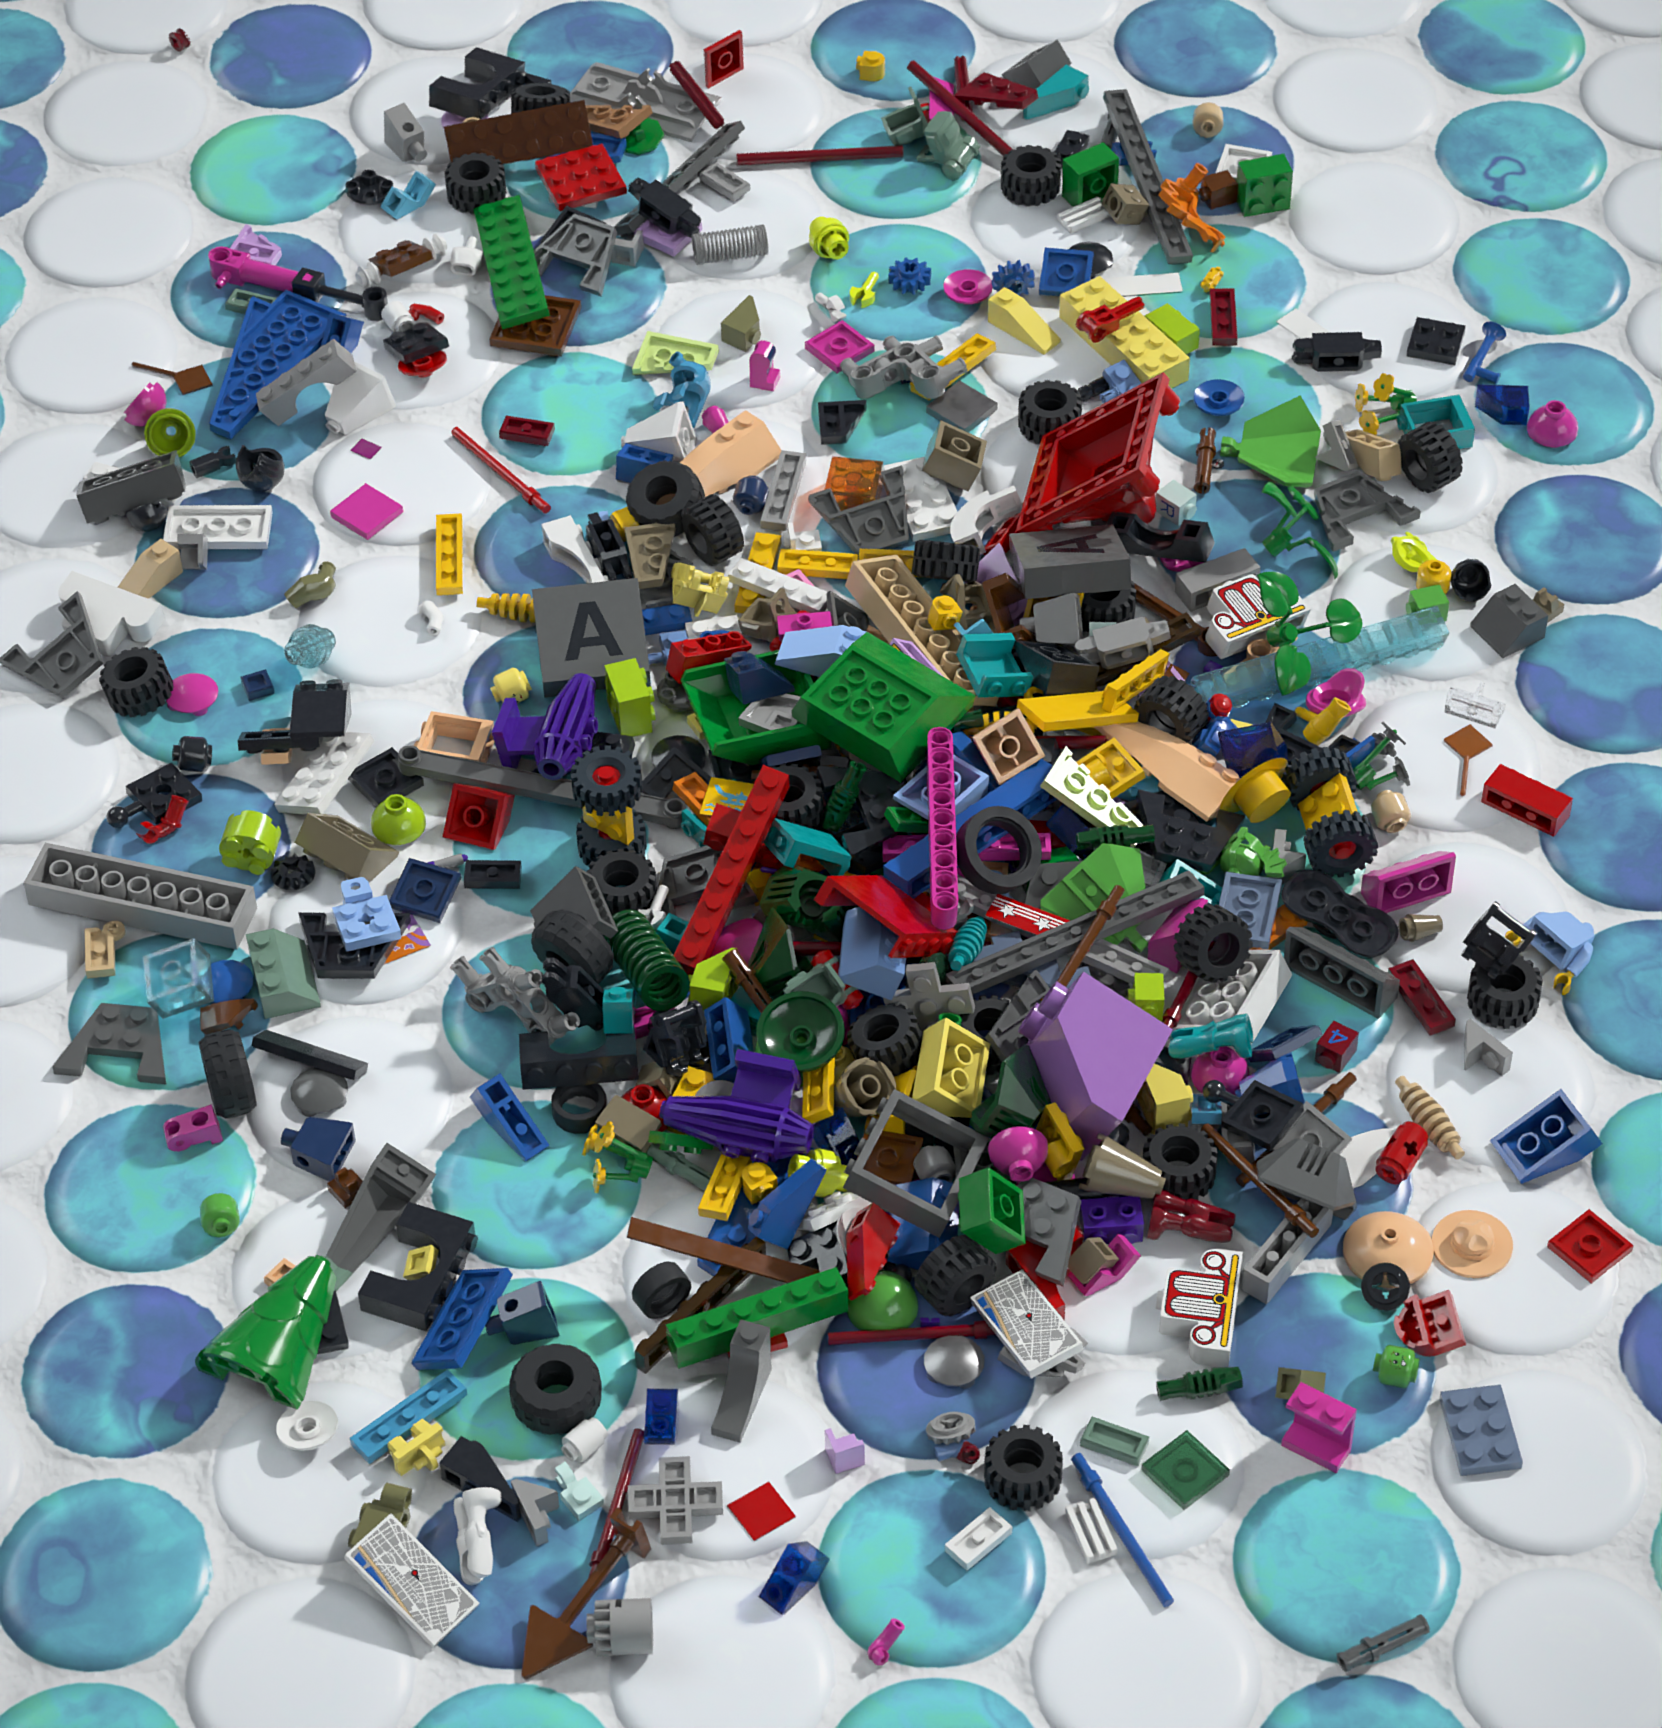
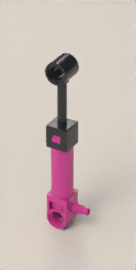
M222 246L213 248L208 254L211 275L217 280L215 285L218 289H221L226 283L243 286L247 282L282 292L288 290L315 302H319L324 295L361 305L364 308L365 317L371 321L383 320L381 313L388 304L386 290L382 287H369L360 295L326 286L323 272L303 267L300 271L275 266L252 260L249 253Z

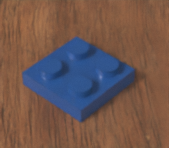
M1045 247L1039 295L1060 297L1061 294L1090 281L1094 252Z

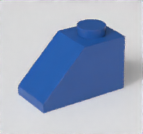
M330 312L321 346L335 339L347 351L352 353L358 346L364 322Z

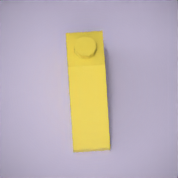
M1004 287L988 299V322L1043 355L1060 343L1058 335L1021 296Z

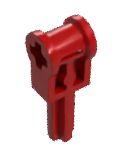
M1139 296L1113 309H1109L1104 304L1092 311L1087 310L1083 312L1076 320V328L1086 332L1093 343H1098L1107 335L1119 330L1120 320L1144 309L1145 304Z

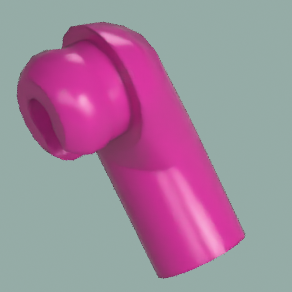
M892 1618L881 1634L869 1646L868 1658L875 1665H884L888 1661L889 1649L905 1629L904 1624L900 1620Z

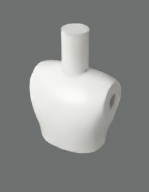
M469 237L466 247H453L451 253V271L461 276H474L477 269L483 265L484 252L475 249L478 242L477 238Z

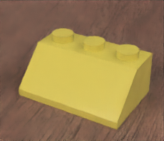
M944 1018L925 1029L922 1036L912 1098L948 1117L971 1118L972 1111L982 1101L990 1043L948 1018Z

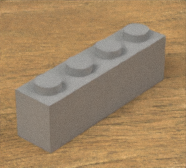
M1301 1198L1297 1205L1307 1213L1306 1217L1319 1229L1318 1235L1310 1238L1299 1226H1293L1285 1218L1244 1267L1241 1290L1268 1304L1332 1225L1333 1210Z

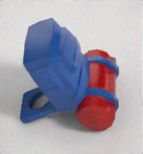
M1224 694L1213 695L1206 702L1208 707L1206 710L1209 712L1208 723L1192 741V746L1216 757L1222 746L1226 745L1240 755L1247 757L1257 741L1240 730L1228 718L1232 708L1231 700ZM1234 738L1243 739L1247 743V747H1241L1236 744Z

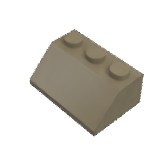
M307 813L294 842L304 848L303 853L323 859V864L326 867L343 871L345 873L344 877L348 880L364 877L367 881H372L399 855V851L338 815Z

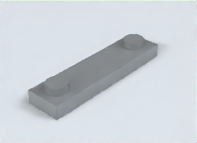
M781 450L760 520L761 528L780 531L787 530V523H789L807 461L806 453Z

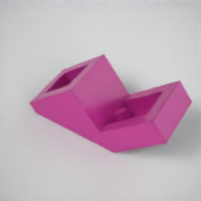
M1117 1234L1108 1245L1119 1258L1112 1268H1102L1087 1284H1082L1071 1271L1069 1272L1068 1277L1084 1296H1089L1122 1279L1141 1257L1125 1236Z

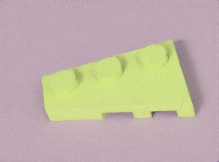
M647 331L632 367L633 375L671 373L674 366L669 363V360L677 351L683 354L685 360L703 365L707 370H712L719 353V347L716 344Z

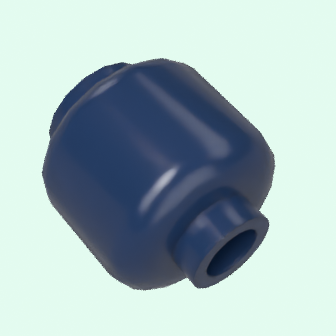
M749 475L744 477L736 485L733 503L743 514L759 513L765 507L769 488L764 480L758 476Z

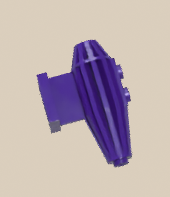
M584 673L573 675L548 706L545 716L521 717L516 698H505L492 730L501 765L517 769L522 755H535L538 771L547 779L558 780L570 772L572 765H575L577 757L583 759V752L591 750L593 736L598 732V720L594 717L596 692L594 679Z
M737 1049L734 1060L738 1071L731 1096H670L667 1101L662 1102L659 1116L663 1119L664 1125L716 1146L723 1155L730 1158H739L740 1155L750 1157L754 1162L767 1164L770 1161L777 1163L778 1159L792 1157L795 1154H807L813 1140L814 1125L789 1109L793 1090L799 1091L802 1081L795 1061L791 1059Z

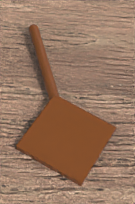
M1471 724L1444 738V741L1464 759L1461 796L1466 795L1469 759L1493 746Z

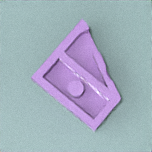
M246 224L230 247V249L249 253L252 260L275 266L282 256L279 246L269 242L262 234L256 235L252 232V227Z

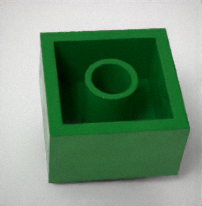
M1102 142L1064 158L1062 197L1072 207L1096 197L1100 198L1101 203L1110 184H1118L1119 157Z
M1284 153L1238 162L1236 181L1238 183L1237 204L1244 217L1290 209L1293 170Z
M989 1167L959 1178L958 1200L960 1203L959 1227L961 1232L995 1255L1025 1244L1023 1190Z

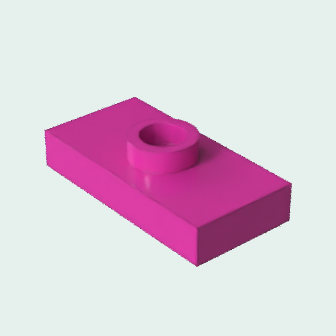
M830 611L777 616L779 641H783L785 632L832 626Z

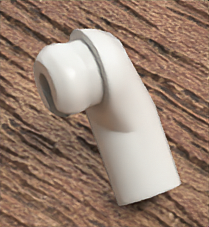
M424 601L418 606L417 612L419 615L422 614V618H429L427 632L430 635L437 636L440 634L443 614L433 602Z

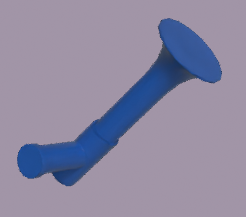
M1489 321L1485 322L1482 326L1485 338L1463 375V379L1467 382H1472L1475 376L1492 381L1495 384L1500 379L1501 373L1481 368L1483 360L1494 341H1502L1506 337V331L1500 324Z

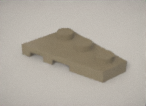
M655 523L625 528L633 576L638 578L639 589L663 586L676 532L675 524Z

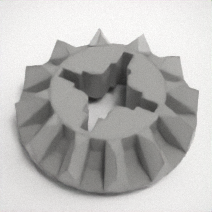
M961 1412L941 1414L927 1424L926 1432L928 1439L933 1440L935 1444L945 1443L949 1445L954 1442L959 1444L960 1440H967L971 1434L976 1432L975 1420L971 1415Z

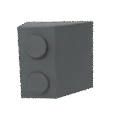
M1057 39L1031 52L1001 75L1004 79L1036 89L1066 64L1071 65L1072 62Z
M1513 584L1495 593L1470 622V627L1502 658H1505L1545 638L1548 615L1519 586Z

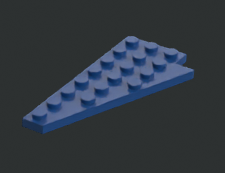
M285 290L272 304L252 296L209 422L210 431L231 440L259 412L256 393L321 347L330 312L344 316L346 314L288 290Z

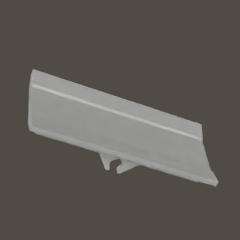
M596 62L587 70L570 92V102L585 100V105H611L612 109H620L624 105H632L633 109H641L643 105H650L653 113L648 118L658 120L664 135L688 142L693 141L699 128L706 120L682 86L666 82L658 70L653 73L655 78H652L649 75L650 68L638 74ZM705 93L715 108L722 102V97Z

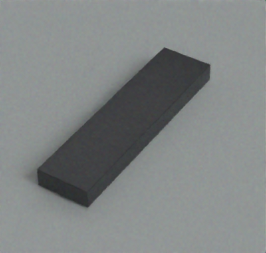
M269 1030L260 1032L253 1036L251 1046L351 1080H355L367 1072V1062Z

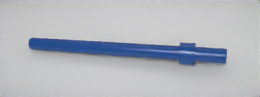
M1082 1453L1073 1455L1071 1461L1081 1475L1080 1481L1086 1491L1091 1492L1163 1607L1170 1606L1174 1602L1173 1597L1102 1487L1103 1481L1096 1470L1090 1468Z

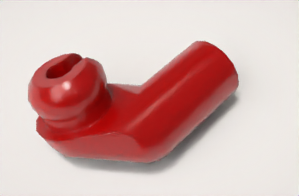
M414 303L409 306L410 309L408 310L414 321H417L421 314L436 324H441L445 317L444 313L429 305Z

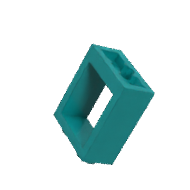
M1460 394L1401 404L1400 415H1397L1396 420L1398 429L1402 430L1404 434L1415 429V424L1450 419L1454 429L1448 431L1453 439H1455L1458 448L1473 447L1475 427Z

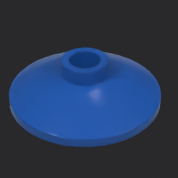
M1213 379L1200 384L1194 392L1196 406L1201 411L1214 416L1233 414L1241 409L1244 404L1243 390L1237 384L1228 380Z

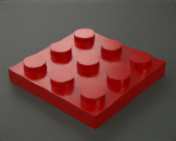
M603 144L535 161V169L559 212L563 211L566 205L576 208L627 194V186Z

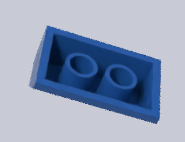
M931 1177L895 1186L941 1209L953 1183ZM959 1201L940 1238L890 1213V1216L901 1225L896 1233L898 1237L896 1243L887 1251V1261L895 1264H904L909 1268L919 1270L924 1260L934 1249L952 1237L958 1236Z

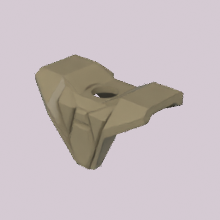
M959 574L954 575L946 584H942L940 593L953 598L963 612L959 624L964 630H967L980 619H984L992 632L997 633L982 584L976 581L963 583ZM965 604H974L977 606V609L973 611L966 610Z

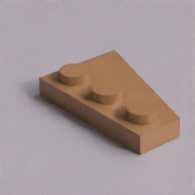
M586 105L590 131L620 139L626 137L630 131L653 113L650 105H643L641 109H633L632 105H624L620 109H612L611 105Z

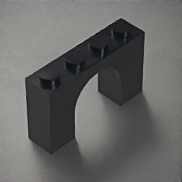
M475 47L465 56L464 77L482 83L468 84L440 76L429 85V107L464 118L475 117L482 119L511 95L512 90L525 83V62Z
M634 1027L633 1033H606L604 1045L596 1050L579 1054H566L552 1050L549 1047L548 1031L519 1034L522 1090L639 1079Z
M408 1202L396 1223L398 1241L417 1248L432 1245L439 1250L437 1257L440 1261L430 1274L415 1280H401L370 1270L358 1292L360 1310L427 1332L431 1322L435 1321L440 1312L444 1298H447L453 1288V1281L464 1270L468 1253L475 1250L478 1235H475L473 1221Z

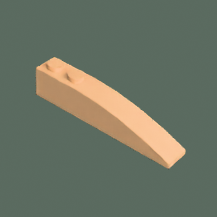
M745 410L710 435L680 463L690 467L694 474L697 475L706 497L716 492L719 494L727 492L729 486L738 483L744 477L758 475L779 459L781 448L766 424ZM676 494L664 495L658 500L656 505L666 504Z
M1137 721L1134 723L1095 727L1108 740L1115 737L1130 756L1143 765L1142 769L1147 776L1153 774L1160 781L1158 786L1164 792L1206 822L1217 816L1224 796L1241 779L1234 770L1225 768L1218 763L1214 756L1202 752L1180 738Z

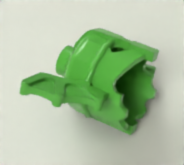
M1241 827L1239 832L1229 839L1227 845L1222 850L1221 856L1209 873L1220 864V868L1225 875L1226 872L1259 876L1264 870L1265 865L1267 877L1283 878V868L1287 863L1285 859L1279 857L1280 852L1278 848L1271 851V847H1268V845L1263 846L1253 834L1248 833L1247 827ZM1246 839L1249 844L1246 845L1241 842ZM1196 870L1197 872L1203 875L1209 874L1207 872Z

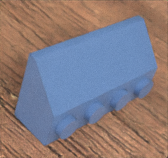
M861 907L848 910L845 913L838 976L844 984L892 1000L905 974L906 958H890L888 956L899 936Z

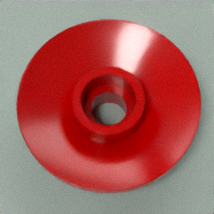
M440 350L406 365L399 361L398 369L404 375L425 378L432 375L434 371L441 368L447 362V355L444 351Z

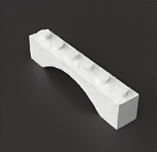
M571 515L542 524L543 543L552 560L563 563L573 569L586 583L609 581L607 575L603 576L601 573L602 570L598 558H593L589 541H584L581 526L575 524Z

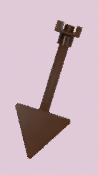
M619 1508L614 1510L609 1518L616 1537L610 1544V1550L559 1618L551 1616L535 1605L530 1606L522 1666L523 1679L539 1674L593 1647V1643H588L587 1637L570 1626L622 1556L625 1557L629 1551H632L644 1559L650 1552L651 1546L642 1522L636 1520L633 1526L627 1525L622 1510Z

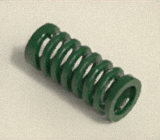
M623 910L613 915L612 918L618 932L611 939L603 934L602 936L609 943L614 954L613 959L647 1007L655 1011H668L677 1007L687 997L690 989V980L687 973L644 914L635 910Z

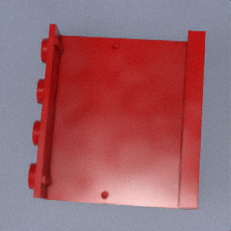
M882 875L827 876L814 899L821 906H859L897 934L899 938L888 955L890 958L944 956L950 951V947L954 942L953 939L957 933L953 928L943 930L935 927L931 922V912Z

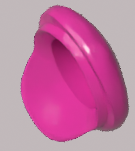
M1352 668L1340 670L1327 682L1318 685L1307 694L1305 701L1307 708L1311 712L1319 714L1336 697L1346 702L1351 708V711L1345 717L1360 712L1366 707V699L1361 693L1365 684L1363 674Z
M746 918L725 926L710 958L730 948H737L739 954L748 965L763 924L756 919Z

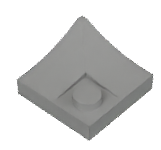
M783 694L752 702L740 715L739 726L761 733L801 724V722L792 718L791 712L800 697Z

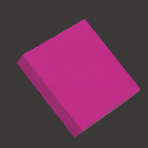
M841 320L805 342V349L838 374L841 372L840 364L844 359L851 358L856 363L875 352V345Z
M365 483L330 510V515L334 520L369 540L403 513V506Z

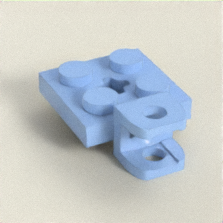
M364 877L345 880L341 883V891L344 897L343 905L332 907V913L346 952L401 939V931L387 895L373 897L370 885ZM353 886H359V887H360V888L357 889V890L351 889V887H353Z

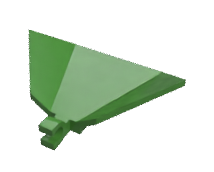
M1300 395L1245 421L1241 443H1237L1231 437L1223 436L1220 456L1238 457V463H1243L1284 486L1291 485L1293 487L1308 488L1313 483L1317 461L1315 456L1318 455L1321 429Z
M1102 843L1040 900V910L1071 921L1097 910L1100 903L1107 899L1115 885H1120L1125 890L1120 899L1144 890L1145 881L1140 849ZM1141 923L1103 938L1115 945H1118L1126 938L1138 954L1148 947V942L1135 929Z

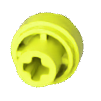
M823 216L815 218L809 226V244L818 256L835 260L843 258L849 249V233L846 227L836 218H826Z
M816 1148L815 1150H810L805 1156L795 1154L791 1157L788 1165V1178L810 1159L816 1160L827 1169L814 1196L824 1198L832 1195L835 1190L847 1191L843 1188L849 1176L844 1173L847 1165L841 1164L839 1156L835 1155L833 1151Z

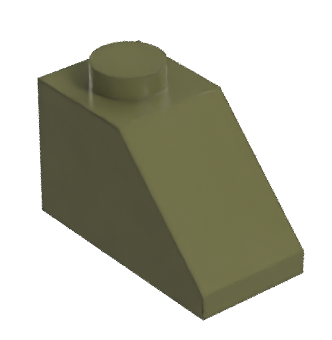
M748 295L721 322L722 342L744 352H747L755 345L761 337L759 316L754 298L751 295Z

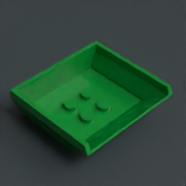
M866 632L852 643L800 697L791 712L792 718L902 783L926 757L928 732L935 727H944L951 730L973 706L976 696L869 632Z
M779 650L755 655L778 669L792 683L795 692L787 694L801 697L814 684L810 674L775 665ZM725 662L684 671L681 682L713 756L756 765L759 764L761 758L772 754L814 745L820 746L821 750L831 748V741L802 723L761 733L739 726L740 715L751 703L743 705L729 689Z

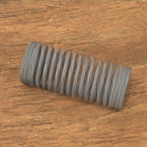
M764 224L755 225L754 227L751 225L750 228L748 226L741 229L738 227L737 230L733 228V231L730 228L720 232L718 230L716 232H708L707 234L704 232L703 235L702 233L692 234L693 255L697 265L703 264L704 260L707 264L708 258L711 263L712 256L713 261L716 262V254L720 262L721 258L723 261L725 260V256L726 260H729V254L731 260H733L734 257L737 259L738 255L741 259L742 253L743 257L746 258V251L748 257L751 254L754 257L755 252L757 256H759V252L761 255H768L769 253L768 237ZM717 234H718V236H719L720 249H719V244H718V240H717Z

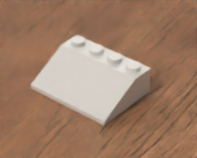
M1249 950L1248 952L1251 955L1249 959L1244 961V968L1242 970L1239 968L1236 976L1233 978L1228 976L1227 981L1224 982L1218 980L1217 983H1211L1198 977L1180 1012L1181 1019L1177 1027L1173 1028V1031L1181 1028L1203 1026L1212 1021L1218 1023L1235 1015L1247 1013L1250 1017L1254 1041L1292 977V973L1280 950Z

